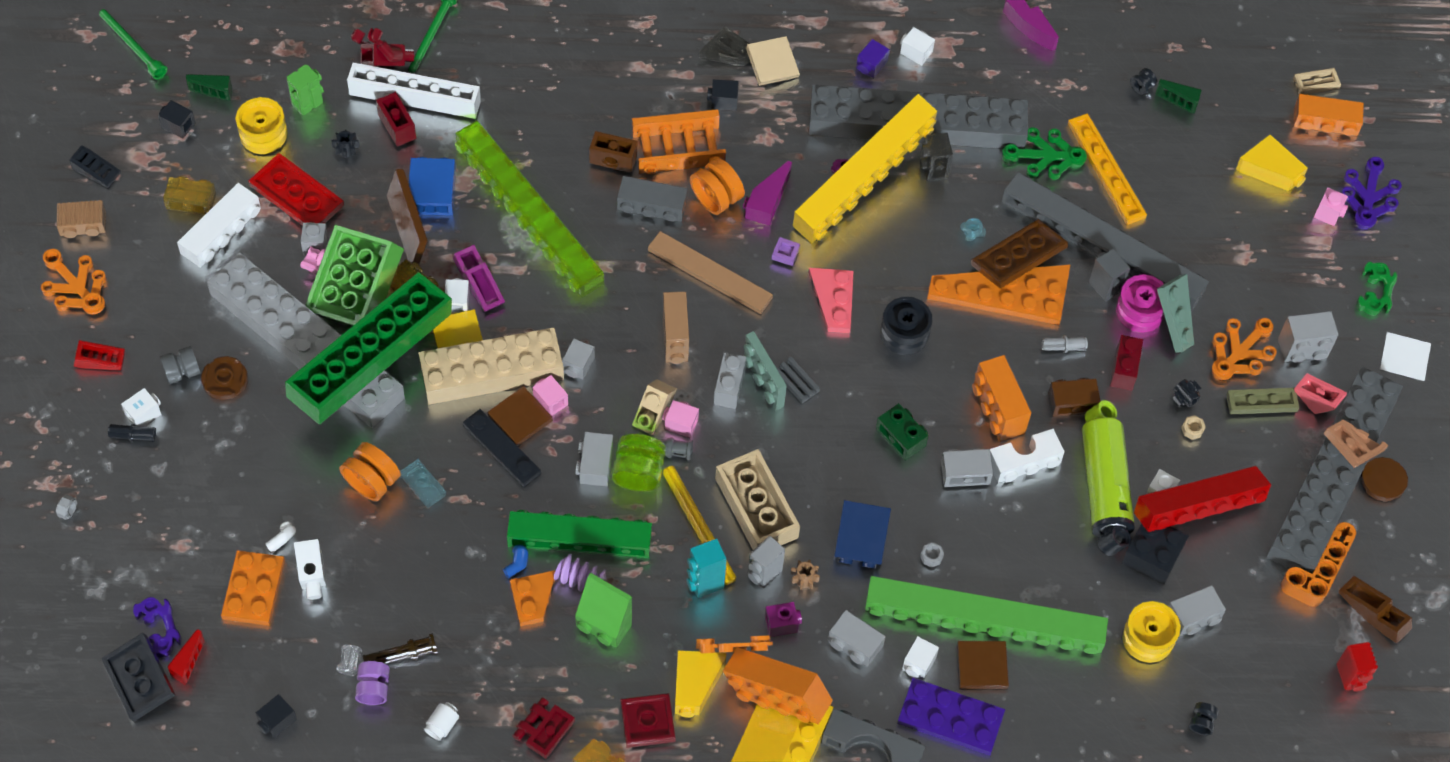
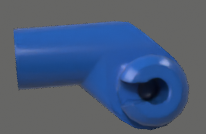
M516 545L513 547V562L503 568V572L508 579L527 567L529 553L525 546Z

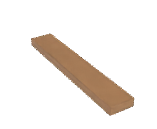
M661 231L648 246L649 252L759 314H762L773 299V294Z

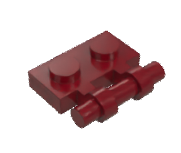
M542 697L537 704L534 703L529 709L530 713L524 721L521 720L516 726L517 730L512 736L517 741H521L524 735L530 736L526 746L547 759L573 725L575 717L557 705H554L550 712L547 711L545 708L549 702ZM538 718L543 719L537 729L532 727Z

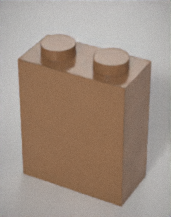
M663 292L665 362L674 364L688 362L689 328L686 292Z

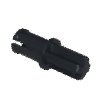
M111 424L108 427V437L129 439L130 442H134V440L155 442L156 428L135 426V424H131V426Z

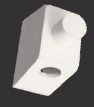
M319 540L295 542L294 548L301 588L306 589L307 599H319L322 597L321 587L326 586L323 556Z

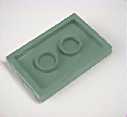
M755 332L746 334L743 346L745 350L744 356L747 357L746 367L751 368L756 384L762 386L765 391L766 401L768 404H772L777 411L784 407L787 385Z

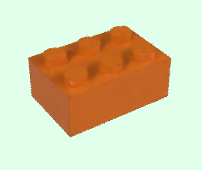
M1005 355L980 362L975 373L972 388L975 396H979L982 402L983 414L985 416L988 415L993 435H997L1000 442L1024 435L1031 411Z

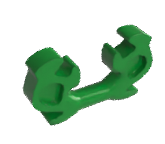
M1369 261L1365 265L1362 274L1370 273L1367 282L1371 284H1377L1378 281H1382L1384 284L1383 295L1378 299L1376 293L1367 291L1364 298L1359 296L1357 309L1375 316L1384 307L1387 314L1392 308L1391 296L1397 281V273L1394 272L1391 276L1386 264Z

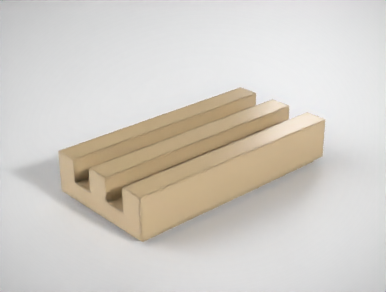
M1335 68L1294 74L1293 77L1294 82H1296V88H1299V94L1319 93L1337 90L1341 87ZM1314 79L1311 81L1302 82V80Z

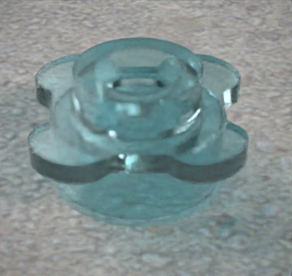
M977 218L968 219L966 223L960 225V229L965 232L968 241H974L976 237H984L986 234L982 222Z

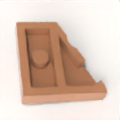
M1345 420L1330 426L1324 432V435L1353 468L1382 453L1388 447L1383 441L1379 444L1369 439V433L1355 428Z

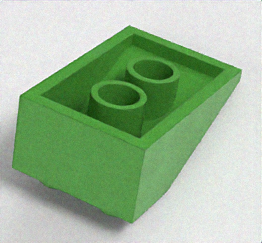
M590 573L575 615L578 629L585 634H593L606 646L611 645L617 648L632 626V596Z

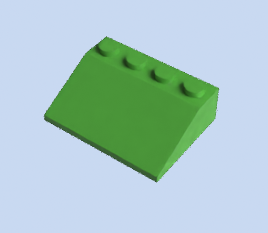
M335 225L305 306L317 315L352 327L386 299L404 249L391 241Z

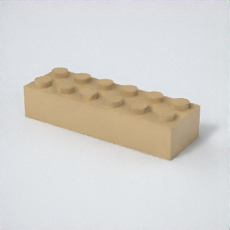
M555 328L419 352L428 405L512 390L523 386H533L540 379H546L550 375L556 381L564 380L563 363Z

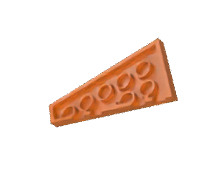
M1070 265L1035 267L1001 289L980 272L932 275L927 299L1060 325Z

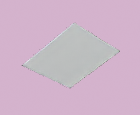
M1387 332L1380 370L1425 381L1431 343Z

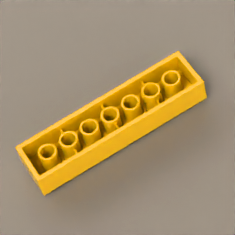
M917 94L795 211L793 227L811 244L816 239L818 241L823 239L828 232L827 229L831 225L836 226L842 220L843 213L847 210H853L858 204L857 200L862 195L866 197L873 190V185L877 181L881 182L889 174L888 170L892 166L897 167L904 160L903 156L908 151L911 153L918 147V141L921 138H927L934 131L933 126L937 121L935 120L937 110L922 96Z

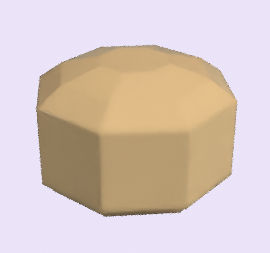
M1190 416L1185 419L1181 429L1184 436L1193 440L1201 438L1206 426L1203 419L1197 416Z

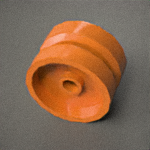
M721 158L713 159L705 166V169L701 168L690 176V184L695 196L714 215L721 214L729 208V204H735L744 197L745 191L739 176Z
M362 442L353 452L354 458L349 457L339 467L340 473L358 493L372 501L378 502L387 492L386 486H392L401 476L400 470L382 450L368 442Z

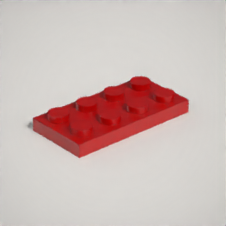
M280 153L248 180L250 187L302 226L303 222L325 224L344 206V200Z

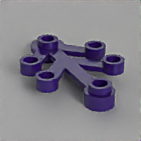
M1372 157L1366 163L1365 171L1369 174L1367 188L1358 180L1359 174L1355 169H1348L1344 175V180L1352 187H1344L1341 193L1345 194V192L1351 194L1350 196L1347 195L1346 201L1355 211V222L1361 229L1373 227L1376 224L1377 217L1387 212H1394L1399 204L1395 197H1388L1384 205L1372 209L1373 203L1391 194L1399 193L1402 187L1399 180L1392 179L1386 187L1376 191L1378 176L1384 169V162L1380 157ZM1355 191L1364 201L1363 206L1354 197Z

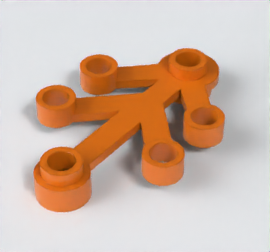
M49 249L44 252L43 260L45 265L50 269H55L68 284L45 281L41 285L42 293L48 297L53 296L55 293L78 294L82 298L58 296L54 300L56 309L65 311L72 307L83 308L86 313L91 315L100 313L105 307V300L100 295L102 285L106 282L104 271L95 270L92 273L93 285L90 293L85 288L88 271L93 267L90 256L83 255L78 259L79 271L76 278L62 263L61 253L57 249ZM85 261H88V262H89V263L86 264V265H83V264H82V263L85 262ZM97 276H102L101 279H95ZM62 301L65 302L63 305H58Z
M1235 318L1229 319L1226 330L1229 332L1232 354L1228 358H1226L1224 348L1227 336L1221 332L1214 335L1212 344L1215 346L1217 360L1212 365V373L1216 379L1225 381L1230 379L1233 374L1259 375L1263 369V364L1259 360H1252L1249 365L1235 363L1238 360L1264 359L1272 361L1275 358L1277 351L1273 346H1266L1263 350H1249L1259 338H1267L1271 335L1273 323L1270 319L1261 318L1257 320L1254 331L1241 344L1238 333L1241 323ZM1230 324H1234L1237 328H1232ZM1220 338L1223 342H1218L1216 339ZM1269 351L1272 355H1268L1266 352ZM1252 366H1257L1259 369H1253Z
M750 636V643L715 644V638L696 639V649H699L700 653H715V648H718L719 652H735L737 647L747 650V647L751 646V651H768V646L773 645V642H770V636Z

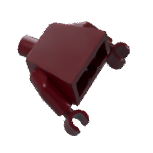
M378 28L370 29L367 35L369 41L367 42L363 41L366 34L359 29H355L351 35V39L361 45V64L369 66H405V62L414 61L413 49H405L404 44H388L385 40H380L383 32Z

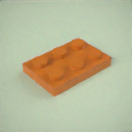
M237 550L221 613L222 619L270 626L285 558L283 556Z

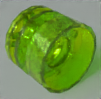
M643 434L622 436L618 440L617 459L614 461L612 471L614 483L630 491L650 492L656 490L660 486L661 466L664 465L666 453L664 443L657 438Z

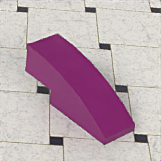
M1005 0L1003 13L1019 31L1039 45L1051 51L1056 50L1059 36L1038 6L1030 9L1025 0Z
M475 245L454 253L453 260L464 280H469V289L484 312L505 303L486 263H483Z

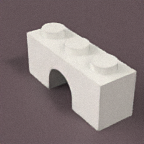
M1054 429L1032 435L1029 444L1032 453L1029 455L1017 453L1011 442L990 449L992 471L997 483L1003 481L1011 482L1018 476L1024 474L1032 475L1038 472L1039 469L1058 466L1062 461L1064 450Z

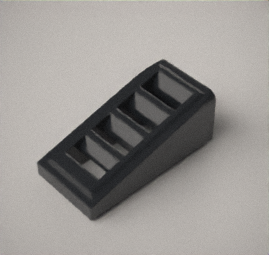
M83 145L79 147L69 160L73 170L106 188H109L121 173L120 169ZM107 170L110 171L105 178L102 177Z

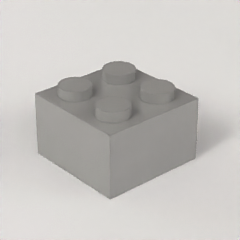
M1332 311L1287 317L1278 337L1284 362L1299 363L1308 359L1322 360L1329 356L1339 335Z

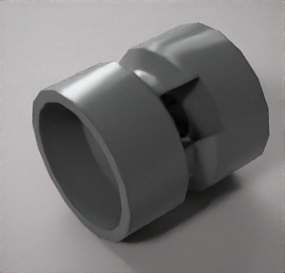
M191 346L178 350V355L176 356L173 353L160 356L169 384L182 380L183 375L191 378L201 374Z

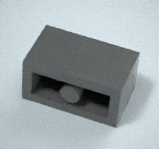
M1114 249L1107 253L1102 252L1095 258L1089 283L1103 300L1107 301L1121 292L1130 267Z

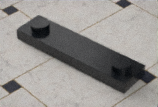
M481 409L462 422L463 427L523 488L541 474V469Z

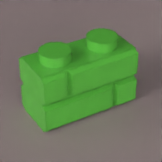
M305 64L297 69L298 72L294 71L287 76L291 103L303 115L312 111V108L323 104L322 93H324V89L320 84L322 80L321 75L316 69L312 70L309 65Z

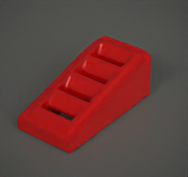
M79 340L74 367L121 370L125 349ZM84 353H88V357H84ZM93 354H98L97 359L92 358ZM103 354H107L106 361L102 360ZM112 355H117L116 362H111Z
M197 629L167 666L171 677L184 685L189 680L205 640L202 631Z

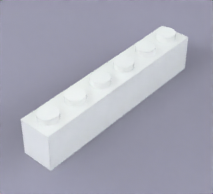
M359 63L352 64L347 78L349 95L377 100L396 92L405 106L476 119L481 103L480 86Z

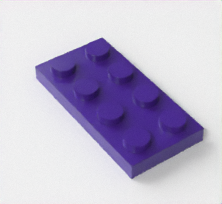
M912 678L897 724L990 756L1005 709Z

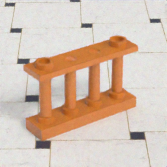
M718 109L632 118L633 138L641 137L644 158H638L639 174L705 167L715 158H721L726 161V150H717L714 129H719L720 116ZM705 130L709 151L696 152L693 131ZM684 133L687 153L674 154L671 134ZM662 135L665 149L664 156H652L649 136Z

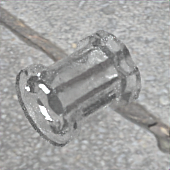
M343 645L341 647V661L337 665L336 670L344 675L355 676L358 672L359 656H362L363 650L354 645Z

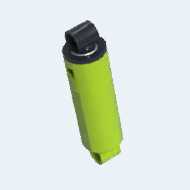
M1103 400L1086 412V423L1082 427L1092 533L1099 537L1098 545L1100 550L1107 556H1113L1130 546V534L1134 531L1135 525L1124 427L1116 419L1117 410L1111 402Z

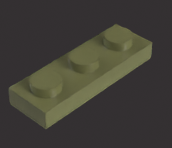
M1294 388L1228 390L1226 394L1230 414L1297 412L1299 409L1297 393L1294 391Z

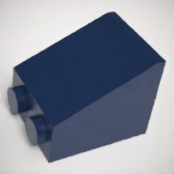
M844 500L834 557H839L838 562L852 564L853 560L861 561L863 567L876 569V564H882L891 508Z

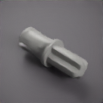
M1063 335L1062 338H1043L1041 342L1042 350H1062L1063 353L1074 350L1086 351L1088 347L1086 336L1067 337V335Z

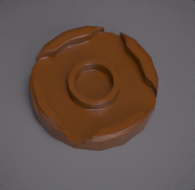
M230 356L217 357L213 359V362L208 363L204 367L201 374L202 386L212 398L228 400L239 396L245 390L248 383V373L245 366L237 358Z
M1374 458L1367 462L1361 473L1360 481L1366 489V493L1379 501L1388 502L1392 501V499H1398L1408 486L1406 470L1400 463L1391 458Z

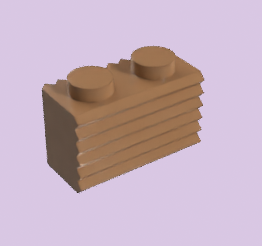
M102 200L57 204V229L60 236L74 238L76 235L97 236L99 233H106V210Z

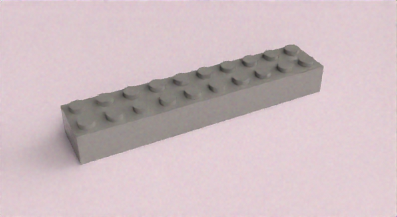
M241 253L207 281L210 295L299 369L304 367L341 336ZM384 370L347 401L344 406L373 429L405 399L403 385Z

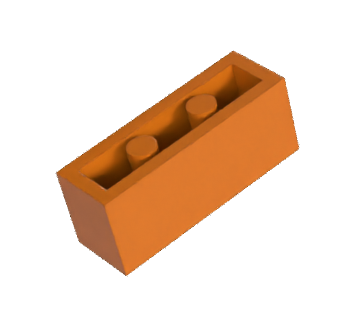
M1299 94L1294 107V127L1358 136L1363 125L1364 103Z

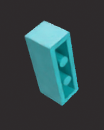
M718 539L690 548V558L687 559L689 578L686 581L690 591H695L697 598L724 589L727 559Z

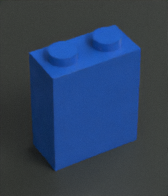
M426 157L411 158L409 187L419 215L453 216L456 180L455 159L446 157L440 159Z

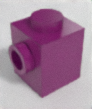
M794 602L766 606L765 620L770 638L798 633V626L802 624L800 610H796Z

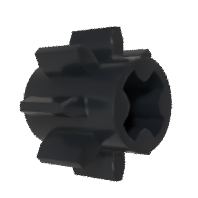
M347 129L339 133L336 132V139L331 140L335 154H340L345 158L352 154L355 155V148L360 147L356 133L351 134Z
M1184 379L1173 388L1175 392L1173 399L1179 406L1186 405L1191 407L1200 400L1199 391L1202 388L1195 380L1188 382L1187 379Z

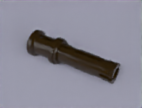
M431 633L429 637L415 641L409 639L407 644L362 655L364 662L376 661L390 664L408 658L418 660L420 656L431 653L436 655L438 651L433 633Z

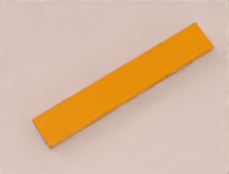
M1088 113L1069 119V128L1080 147L1086 152L1087 159L1125 224L1129 225L1146 219L1147 213Z

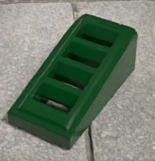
M186 74V82L190 91L231 101L233 88L230 76Z
M1160 79L1155 94L1195 114L1202 90Z

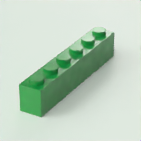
M526 510L510 511L507 544L508 547L522 545L528 549L649 558L652 523L640 519L625 521L621 518L601 519L597 516L577 517L574 514L553 515L550 512L529 513Z

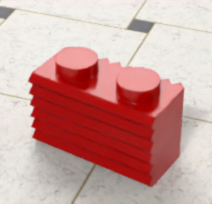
M1365 642L1347 646L1339 661H1337L1338 663L1336 664L1345 690H1364L1367 688L1366 684L1373 679V674L1377 670L1378 665H1376L1377 661L1374 660L1376 658L1373 656L1374 652L1371 651L1373 649L1370 647L1371 643Z

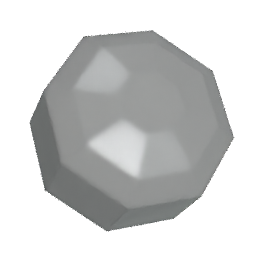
M70 495L60 498L56 507L57 516L65 520L71 518L76 510V498Z
M934 542L925 544L920 554L923 564L930 567L940 565L944 557L941 545Z

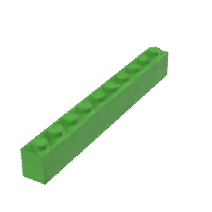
M875 576L870 578L865 611L875 616L888 615L898 620L911 619L925 625L931 623L939 624L947 629L961 628L970 633L983 632L993 637L1006 636L1016 641H1034L1042 646L1051 644L1060 646V648L1065 650H1084L1088 654L1102 653L1106 642L1108 618Z

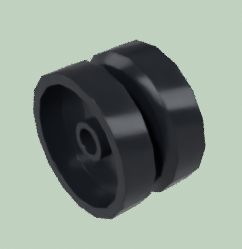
M900 297L892 300L886 306L882 317L881 339L884 345L892 352L900 355H911L921 351L929 340L932 327V313L929 307L922 300L914 297Z

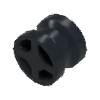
M1148 68L1142 69L1139 75H1135L1130 79L1132 88L1140 95L1146 94L1149 88L1155 87L1158 83L1156 75Z

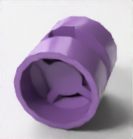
M367 661L358 665L357 680L359 683L356 685V701L367 705H381L387 701L388 686L386 684L389 682L390 667L387 664Z

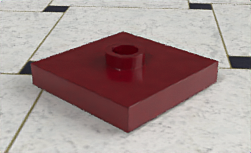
M669 693L621 699L626 748L675 742Z

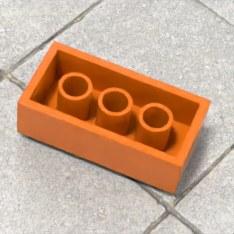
M739 647L736 648L723 669L728 683L734 688L736 696L740 700L757 703L764 709H775L784 716H795L804 723L812 722L819 725L833 701L817 673Z

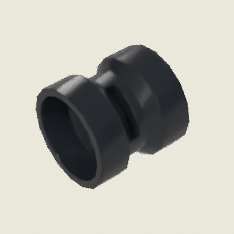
M1198 702L1195 704L1193 710L1195 716L1191 719L1189 728L1201 735H1212L1215 727L1213 722L1217 719L1219 710L1212 704Z

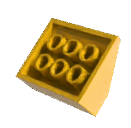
M757 704L731 762H812L832 715L833 707L829 706L818 725L812 722L804 723L795 716H784L775 709H764Z

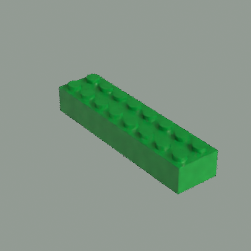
M418 272L285 381L286 397L320 425L452 314V298Z

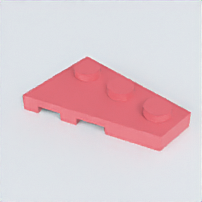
M809 268V276L812 279L814 291L820 303V310L827 332L850 333L853 271Z

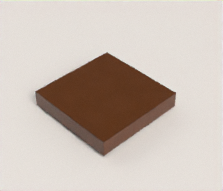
M524 386L487 412L488 417L517 446L553 421V417Z
M1006 641L957 642L959 689H1008Z

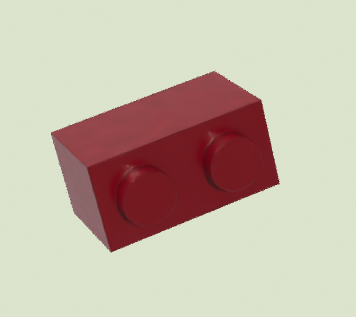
M394 92L377 99L378 116L396 147L416 139L415 124L397 93Z
M1121 335L1116 349L1110 382L1111 387L1129 391L1133 390L1138 375L1144 339Z

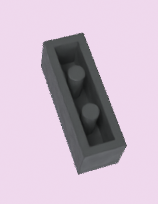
M623 176L617 196V210H622L625 213L643 214L647 217L664 218L668 221L682 222L687 203L688 188Z

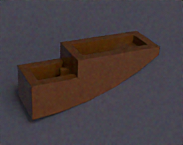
M1353 576L1339 590V594L1359 615L1396 644L1412 629V617L1393 606L1391 598L1356 576Z

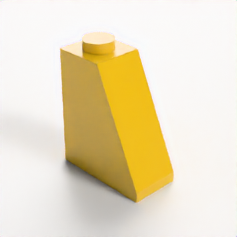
M1271 135L1241 156L1236 170L1242 174L1286 191L1291 190L1295 186H1301L1306 180L1304 176L1308 169Z
M678 650L675 714H680V716L686 718L700 715L726 666L727 653H700V651Z

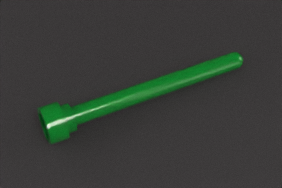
M441 0L442 4L414 56V61L411 62L408 68L410 73L414 74L417 71L449 7L455 5L457 0Z
M100 10L99 15L143 60L147 65L148 73L156 80L164 77L167 73V67L161 61L154 60L107 10Z

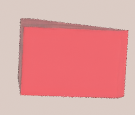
M1308 373L1294 388V391L1313 414L1335 410L1347 395V392Z

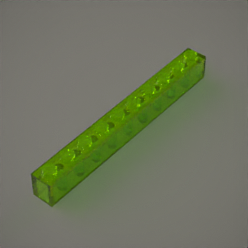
M475 121L455 133V147L460 154L464 153L471 168H476L482 181L491 186L494 196L504 202L507 212L514 214L521 229L528 231L530 239L535 245L541 247L545 258L555 264L558 274L568 280L571 290L573 292L577 291L583 298L604 285L603 271L482 125Z

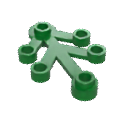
M1034 127L1028 129L1027 140L1033 142L1041 150L1018 149L1016 145L1009 144L1002 151V160L1008 164L1016 163L1019 158L1042 159L1037 164L1032 163L1028 165L1026 174L1032 179L1037 178L1039 173L1055 160L1064 161L1059 165L1050 166L1048 176L1053 180L1059 179L1061 174L1069 167H1080L1087 159L1086 152L1080 147H1071L1061 138V132L1058 129L1049 130L1047 139L1050 143H1055L1062 151L1053 149L1039 136V130Z

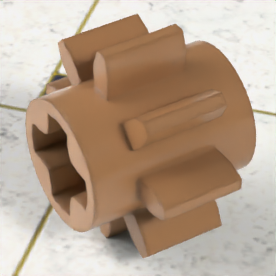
M798 560L797 568H791V574L794 575L791 583H797L800 586V590L807 587L813 589V581L819 582L820 576L817 574L819 566H813L811 560L807 562Z

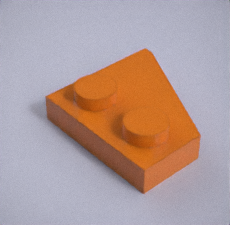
M555 570L510 580L520 627L544 622L547 604L549 603L552 586L555 581L553 579Z

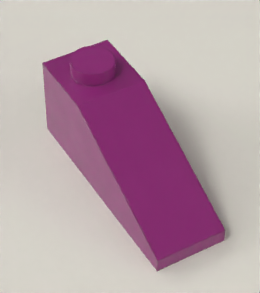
M787 161L752 190L750 197L746 196L743 204V209L746 210V219L768 226L771 225L790 178L792 162Z

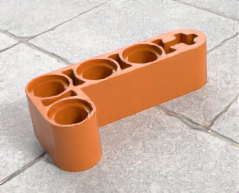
M1341 522L1336 526L1312 574L1298 567L1288 569L1281 581L1282 591L1308 606L1317 607L1321 605L1356 536L1354 526L1347 522ZM1341 536L1345 537L1343 543L1338 541ZM1330 553L1336 554L1337 557H1333ZM1320 571L1326 572L1329 576H1324ZM1289 579L1297 581L1298 584L1292 583ZM1311 590L1317 591L1320 595L1314 594Z

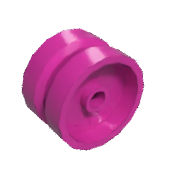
M1143 274L1133 276L1125 282L1116 305L1118 320L1124 327L1134 332L1145 333L1151 332L1160 326L1165 317L1157 292V288L1164 285L1161 280L1154 276Z

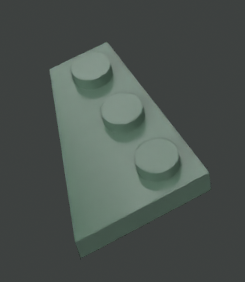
M1187 274L1179 275L1157 288L1175 353L1183 352L1194 345Z

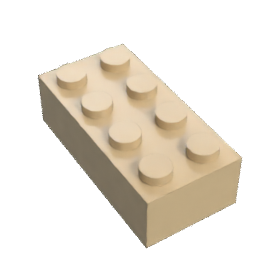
M759 449L716 466L715 479L753 550L768 536H771L780 545L799 538L800 525Z

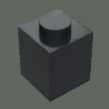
M713 79L712 88H708L707 101H711L712 110L737 111L739 81Z
M172 100L161 108L158 115L161 128L182 139L196 124L193 111Z
M279 694L255 712L258 719L256 723L258 728L265 735L269 733L273 738L277 737L297 720L295 711Z

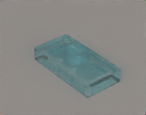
M419 459L400 471L402 479L427 508L447 495L444 488Z

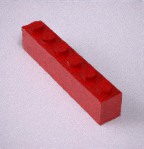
M1257 466L1141 495L1138 497L1134 514L1148 532L1158 529L1162 530L1173 525L1266 501L1271 483Z

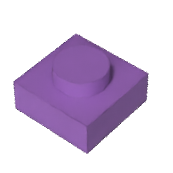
M779 237L772 254V260L793 266L800 249V244Z

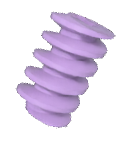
M569 554L560 561L553 578L554 580L560 578L562 584H566L569 581L571 588L578 584V591L583 592L590 573L607 581L605 569L600 574H597L598 566L595 565L589 570L588 561L583 566H580L579 557L574 562H571L572 554Z

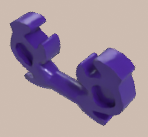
M148 597L141 603L134 605L133 613L136 620H139L143 614L145 616L143 618L144 624L153 623L157 615L162 617L166 628V635L161 637L158 633L149 636V641L153 643L152 647L157 657H167L173 651L174 640L177 641L178 645H181V635L175 627L170 602L164 599L165 604L162 606L157 599Z

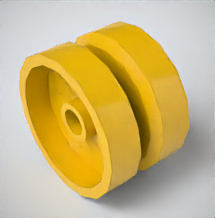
M264 97L253 98L243 103L237 110L235 119L241 144L247 150L256 154H268L282 147L287 139L288 132L283 109L276 101Z
M1149 601L1134 607L1123 628L1122 640L1124 647L1131 656L1139 661L1147 663L1160 662L1168 657L1179 637L1181 628L1179 618L1164 603Z

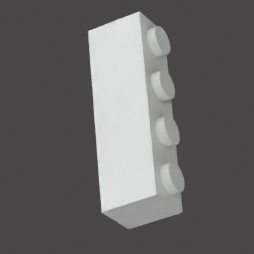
M237 183L177 242L180 254L200 268L205 263L210 262L220 248L225 247L229 240L236 233H239L251 218L257 216L261 209L258 196L240 183Z

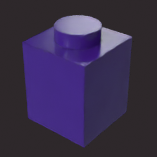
M872 39L858 55L856 68L861 73L874 79L887 64L890 49Z

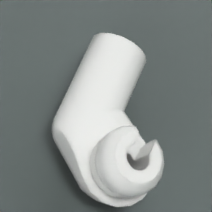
M290 521L283 522L280 525L281 532L265 543L272 553L295 535L296 528L292 526Z

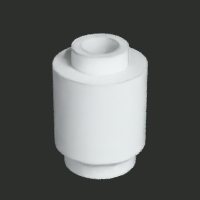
M447 702L445 705L439 703L426 722L425 732L439 741L446 737L459 719L458 709Z

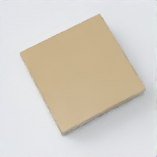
M787 36L747 44L746 50L759 86L799 77L800 73Z

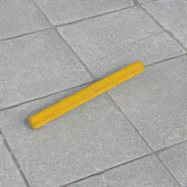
M671 465L664 468L663 475L701 543L714 540L713 534L675 467ZM726 560L725 585H730L736 581V575Z

